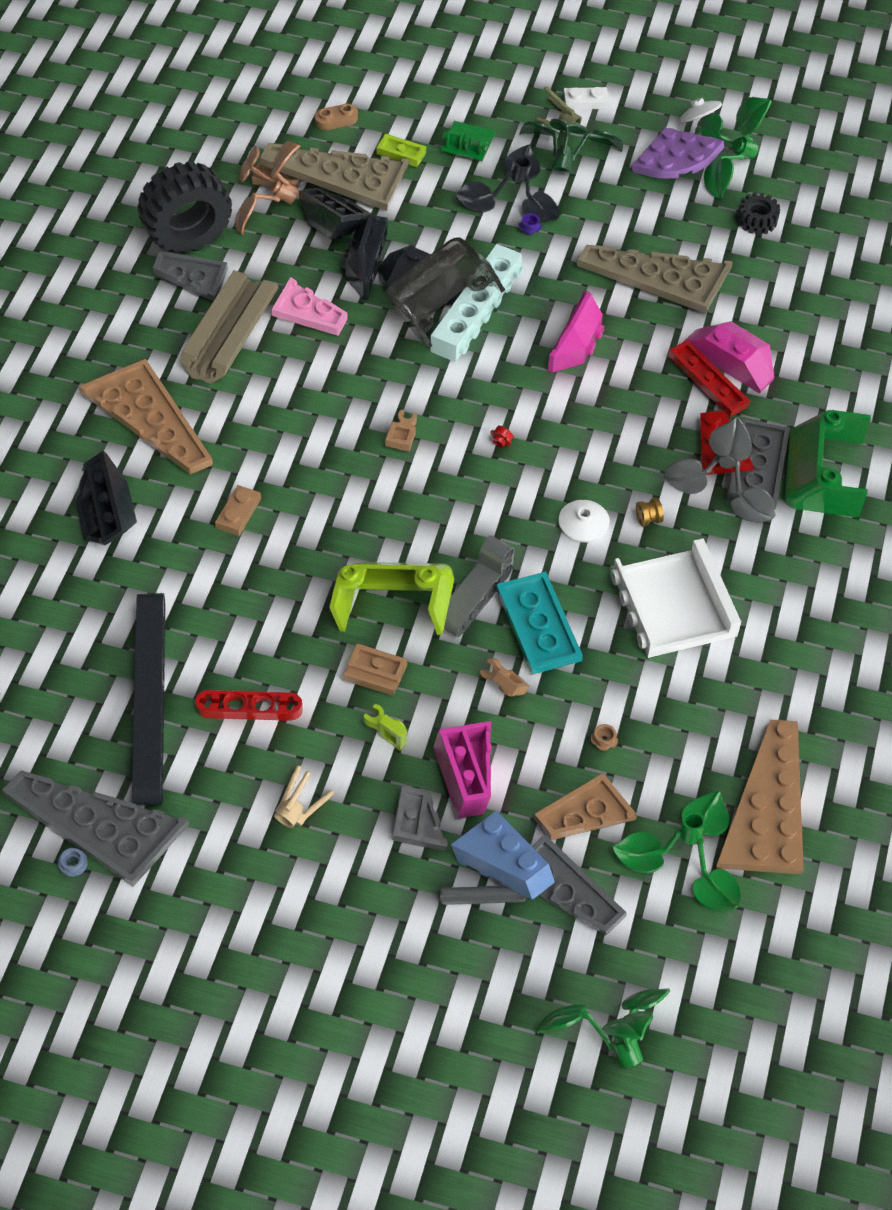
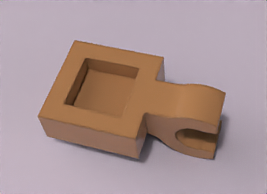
M489 658L487 660L493 667L491 673L487 669L480 671L482 677L494 680L499 685V689L508 696L524 695L530 687L512 670L505 669L496 658Z

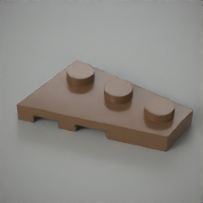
M602 773L535 813L534 820L548 838L554 840L636 820L637 814L605 774Z

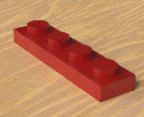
M689 340L669 350L668 357L723 411L725 410L729 417L749 407L750 400Z

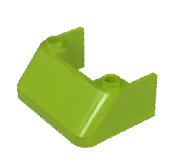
M362 562L344 566L338 573L329 607L339 631L345 632L356 589L432 591L428 611L437 635H442L452 593L454 575L450 566L441 563Z

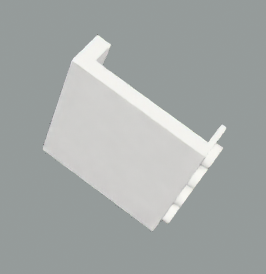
M704 539L695 540L690 551L622 566L620 559H615L614 569L611 570V579L614 585H618L621 604L627 607L629 623L637 631L638 645L641 649L644 648L648 658L738 636L741 620Z

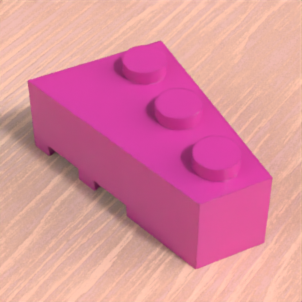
M491 721L439 729L433 749L457 818L484 814L491 798Z

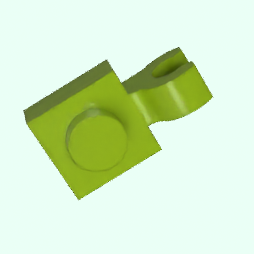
M374 704L373 712L378 716L370 717L365 713L364 723L379 731L381 738L398 750H401L407 744V729L405 725L398 719L393 720L388 715H384L383 708L380 705Z

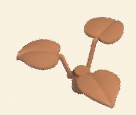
M286 141L281 146L273 161L274 167L271 171V177H277L279 180H273L254 167L259 158L260 150L256 146L250 150L247 160L241 166L238 180L241 182L245 181L250 171H253L273 184L271 192L274 196L253 193L251 197H246L235 217V228L241 235H244L245 224L256 205L257 198L274 200L276 202L282 200L288 204H292L295 200L298 188L291 185L279 172L290 156L301 147L300 145Z

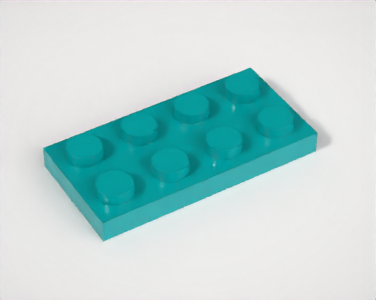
M546 571L496 584L497 594L531 675L582 661V652Z

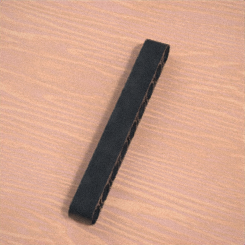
M164 593L137 594L132 800L137 806L163 804L166 622Z

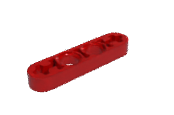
M206 690L199 693L195 700L197 712L203 718L292 721L298 719L303 712L301 697L296 693ZM238 700L243 703V706L238 710H232L228 707V704ZM207 701H212L210 707L206 708L204 706ZM220 701H223V709H220ZM260 701H266L271 705L269 709L264 711L258 710L255 707ZM275 702H279V710H276ZM289 703L294 704L292 710H287Z

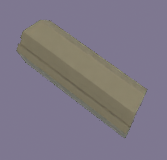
M233 270L181 352V362L191 378L200 379L212 384L225 376L279 287L276 283L263 280L262 283L257 281L253 283L250 279H247V274Z

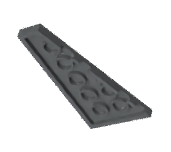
M22 770L2 789L3 796L132 887L135 886L189 826V820L186 818L178 817L177 819L170 817L159 810L154 809L150 811L137 807L135 803L94 792V794L85 792L80 787L73 785L69 787L53 782V779Z

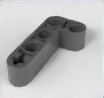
M491 535L484 541L479 553V563L450 597L444 625L445 631L460 637L497 592L496 584L505 582L513 568V547Z

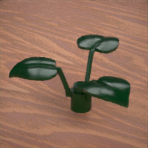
M551 119L550 126L528 121L523 124L519 135L543 134L553 136L554 161L552 168L561 172L570 171L572 161H576L578 153L588 139L608 144L621 152L623 151V141L618 135L599 130L587 132L586 127L561 119ZM556 130L566 131L564 143L558 149L557 136H559V132ZM570 132L579 135L586 134L573 153V149L567 146Z

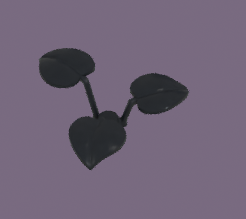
M529 144L516 149L505 158L503 168L507 175L494 192L491 193L490 188L481 182H470L456 193L458 201L467 209L479 213L488 212L495 207L493 197L497 196L511 177L516 183L525 181L528 199H525L522 203L524 214H535L539 217L540 222L555 221L560 218L559 208L548 194L541 191L535 192L533 195L530 193V179L539 175L540 164Z

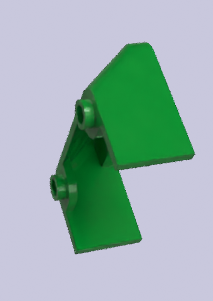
M827 410L792 428L788 439L784 501L789 507L812 512L855 518L860 517L868 489L842 486V476L837 470L822 467L824 439L863 444L871 415Z

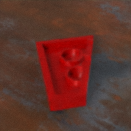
M725 410L700 413L702 470L706 469L717 455L709 445V437L716 428L730 421ZM750 457L739 461L740 472L754 470ZM717 463L706 475L735 472V468H723L720 463Z

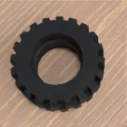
M181 162L174 163V166L170 168L168 166L163 168L159 174L155 173L151 177V181L149 183L146 182L144 185V192L140 193L137 210L139 218L152 241L159 248L165 251L169 250L172 253H179V251L190 253V250L198 251L202 249V246L210 245L215 237L218 238L222 234V229L227 227L229 223L228 218H231L232 213L231 198L219 177L211 168L201 163L195 164V162H186L185 164ZM196 201L187 211L173 215L184 204Z

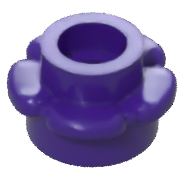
M525 214L522 216L519 228L524 233L532 235L540 231V219L535 214Z

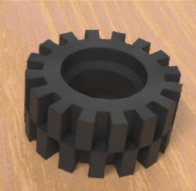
M753 193L752 197L750 194L746 195V198L743 197L739 205L737 214L738 225L743 226L742 229L744 231L749 229L751 234H753V231L757 232L756 235H761V231L764 234H768V231L772 232L774 227L776 228L780 214V204H777V200H771L772 196L770 195L764 197L765 193H760V196H757V193ZM753 212H759V213H762V214H764V215H757V214H754Z

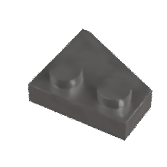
M402 785L391 840L445 852L448 842L446 838H443L439 827L441 822L437 812L433 809L434 802L430 791Z

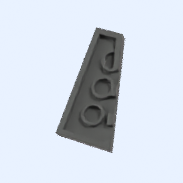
M545 834L532 845L549 864L555 881L554 884L538 895L540 898L605 936L627 916V912Z

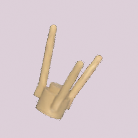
M299 765L296 766L274 814V817L281 824L289 828H293L295 824L302 826L306 818L334 795V791L330 790L302 814L303 805L297 801V798L311 775L310 771L305 772L291 798H289L301 770Z

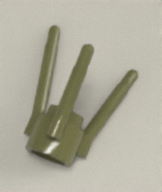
M544 87V90L550 95L548 100L562 111L559 119L581 124L582 117L569 108L548 87ZM539 117L535 119L539 123L550 126L549 120Z

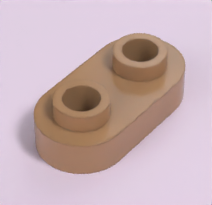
M347 103L323 108L315 113V125L321 130H331L353 125L358 120L357 108Z

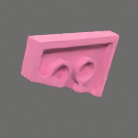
M291 277L272 308V316L337 336H339L347 321V312L326 299L321 300L316 297L312 290L307 287L304 289L297 285V281Z

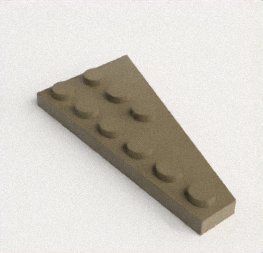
M268 143L260 157L259 164L273 169V161L283 144ZM310 148V151L297 149L286 161L280 172L387 211L407 170L410 159L402 158L401 161L390 160V157L381 156V159H375L360 153L331 150V153L319 152L317 148Z
M588 244L577 259L578 267L703 313L708 311L733 264V261L725 260L723 264L712 262V259L703 258V261L690 260L688 256L651 252V255L638 254L639 250L631 249L630 253L620 252L614 247Z

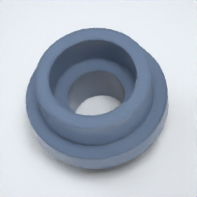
M76 848L65 850L58 860L60 871L69 877L82 874L88 865L85 853ZM72 861L78 862L75 866H68Z

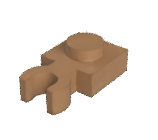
M404 410L399 411L398 423L392 421L385 440L386 447L410 451L416 435L417 413L414 412L411 418L406 419L404 418Z

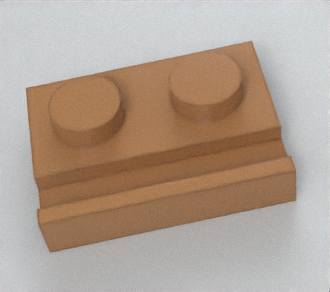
M357 643L347 664V669L343 673V680L394 696L395 690L399 686L407 668L408 659Z

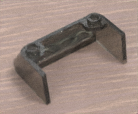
M456 237L447 241L387 288L385 295L412 332L430 348L433 345L426 336V333L431 330L434 324V320L431 317L432 313L466 287L471 291H482L491 283L501 293L505 291V288L490 262L465 240Z

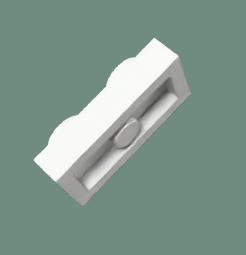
M607 87L564 88V103L572 110L609 108Z

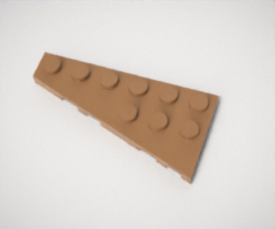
M146 359L79 386V391L82 395L190 475L213 465L212 457Z
M770 719L716 868L802 874L804 867L798 721Z

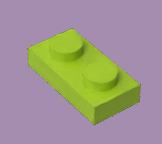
M385 134L377 146V155L390 157V159L401 161L402 158L410 159L409 165L418 167L426 154V146L389 134Z

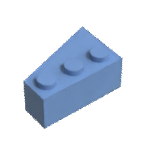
M497 810L451 844L459 864L465 867L468 865L478 870L481 875L487 878L490 876L500 881L503 886L531 900L555 883L547 861Z

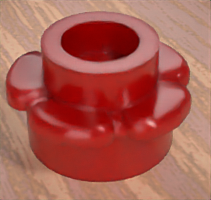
M498 425L495 430L490 431L491 441L496 446L503 448L504 446L509 447L511 445L514 435L507 428Z

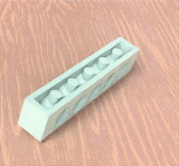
M496 244L431 334L430 352L454 362L458 360L461 354L464 355L467 352L470 341L477 338L482 324L488 322L494 307L498 308L503 294L510 291L515 277L518 278L523 270L521 253Z

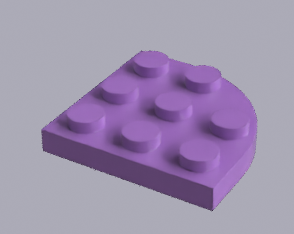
M665 128L632 164L633 173L664 179L679 178V174H686L691 170L693 174L707 167L724 149V141L673 128Z

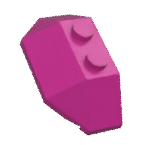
M584 290L555 347L550 353L549 372L553 373L584 364L587 356H592L596 339H601L604 332V326L601 325L603 315L589 291Z
M731 321L696 329L683 341L689 340L715 367L759 394L774 380L770 345Z

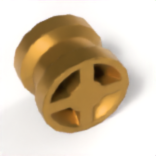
M657 497L650 499L646 503L644 501L636 503V516L642 527L648 526L650 522L661 523L664 521L663 507Z

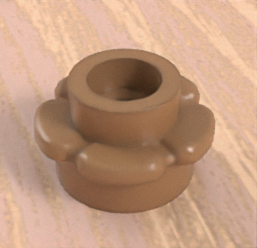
M608 724L599 725L594 730V733L591 734V742L597 745L596 747L599 750L606 751L609 748H614L618 743L616 730Z

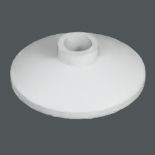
M703 98L696 99L691 102L692 107L680 117V121L689 122L706 116L719 109L722 103L721 101L704 102Z
M576 500L563 507L559 514L558 522L561 531L568 538L577 542L587 543L602 538L608 531L610 520L608 513L601 505L589 500Z

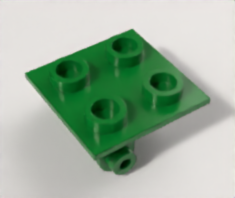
M454 120L450 130L444 131L443 140L445 141L440 151L483 161L496 131Z

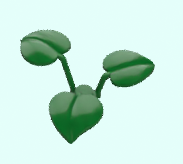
M749 97L742 102L737 111L736 120L740 124L738 130L743 137L736 138L735 140L719 134L724 122L718 114L710 113L701 117L698 121L695 134L715 139L718 137L731 143L732 150L737 154L720 156L718 161H712L706 167L704 184L709 193L714 197L723 199L725 190L730 184L734 173V164L731 159L743 160L746 158L751 160L757 155L758 145L748 135L752 134L759 127L772 100Z
M720 791L699 797L683 809L681 829L675 830V834L664 848H661V841L655 835L648 832L633 833L613 846L615 856L624 866L635 872L652 873L663 867L664 859L662 854H666L678 838H681L687 845L697 844L701 873L703 877L695 880L693 884V895L697 902L704 907L714 910H734L740 904V888L732 874L723 869H715L708 874L706 870L703 834L706 836L720 835L727 830L729 825V814L723 803Z
M670 988L648 989L630 995L622 1002V1008L629 1010V1014L607 1023L603 1028L586 1011V1005L573 1004L561 1007L550 1013L542 1020L536 1031L538 1034L541 1030L565 1028L578 1022L580 1019H587L606 1042L609 1051H615L620 1067H632L643 1061L637 1041L643 1040L645 1030L653 1019L651 1011L639 1010L649 1009L660 1003L670 993ZM607 1035H612L614 1041H611Z

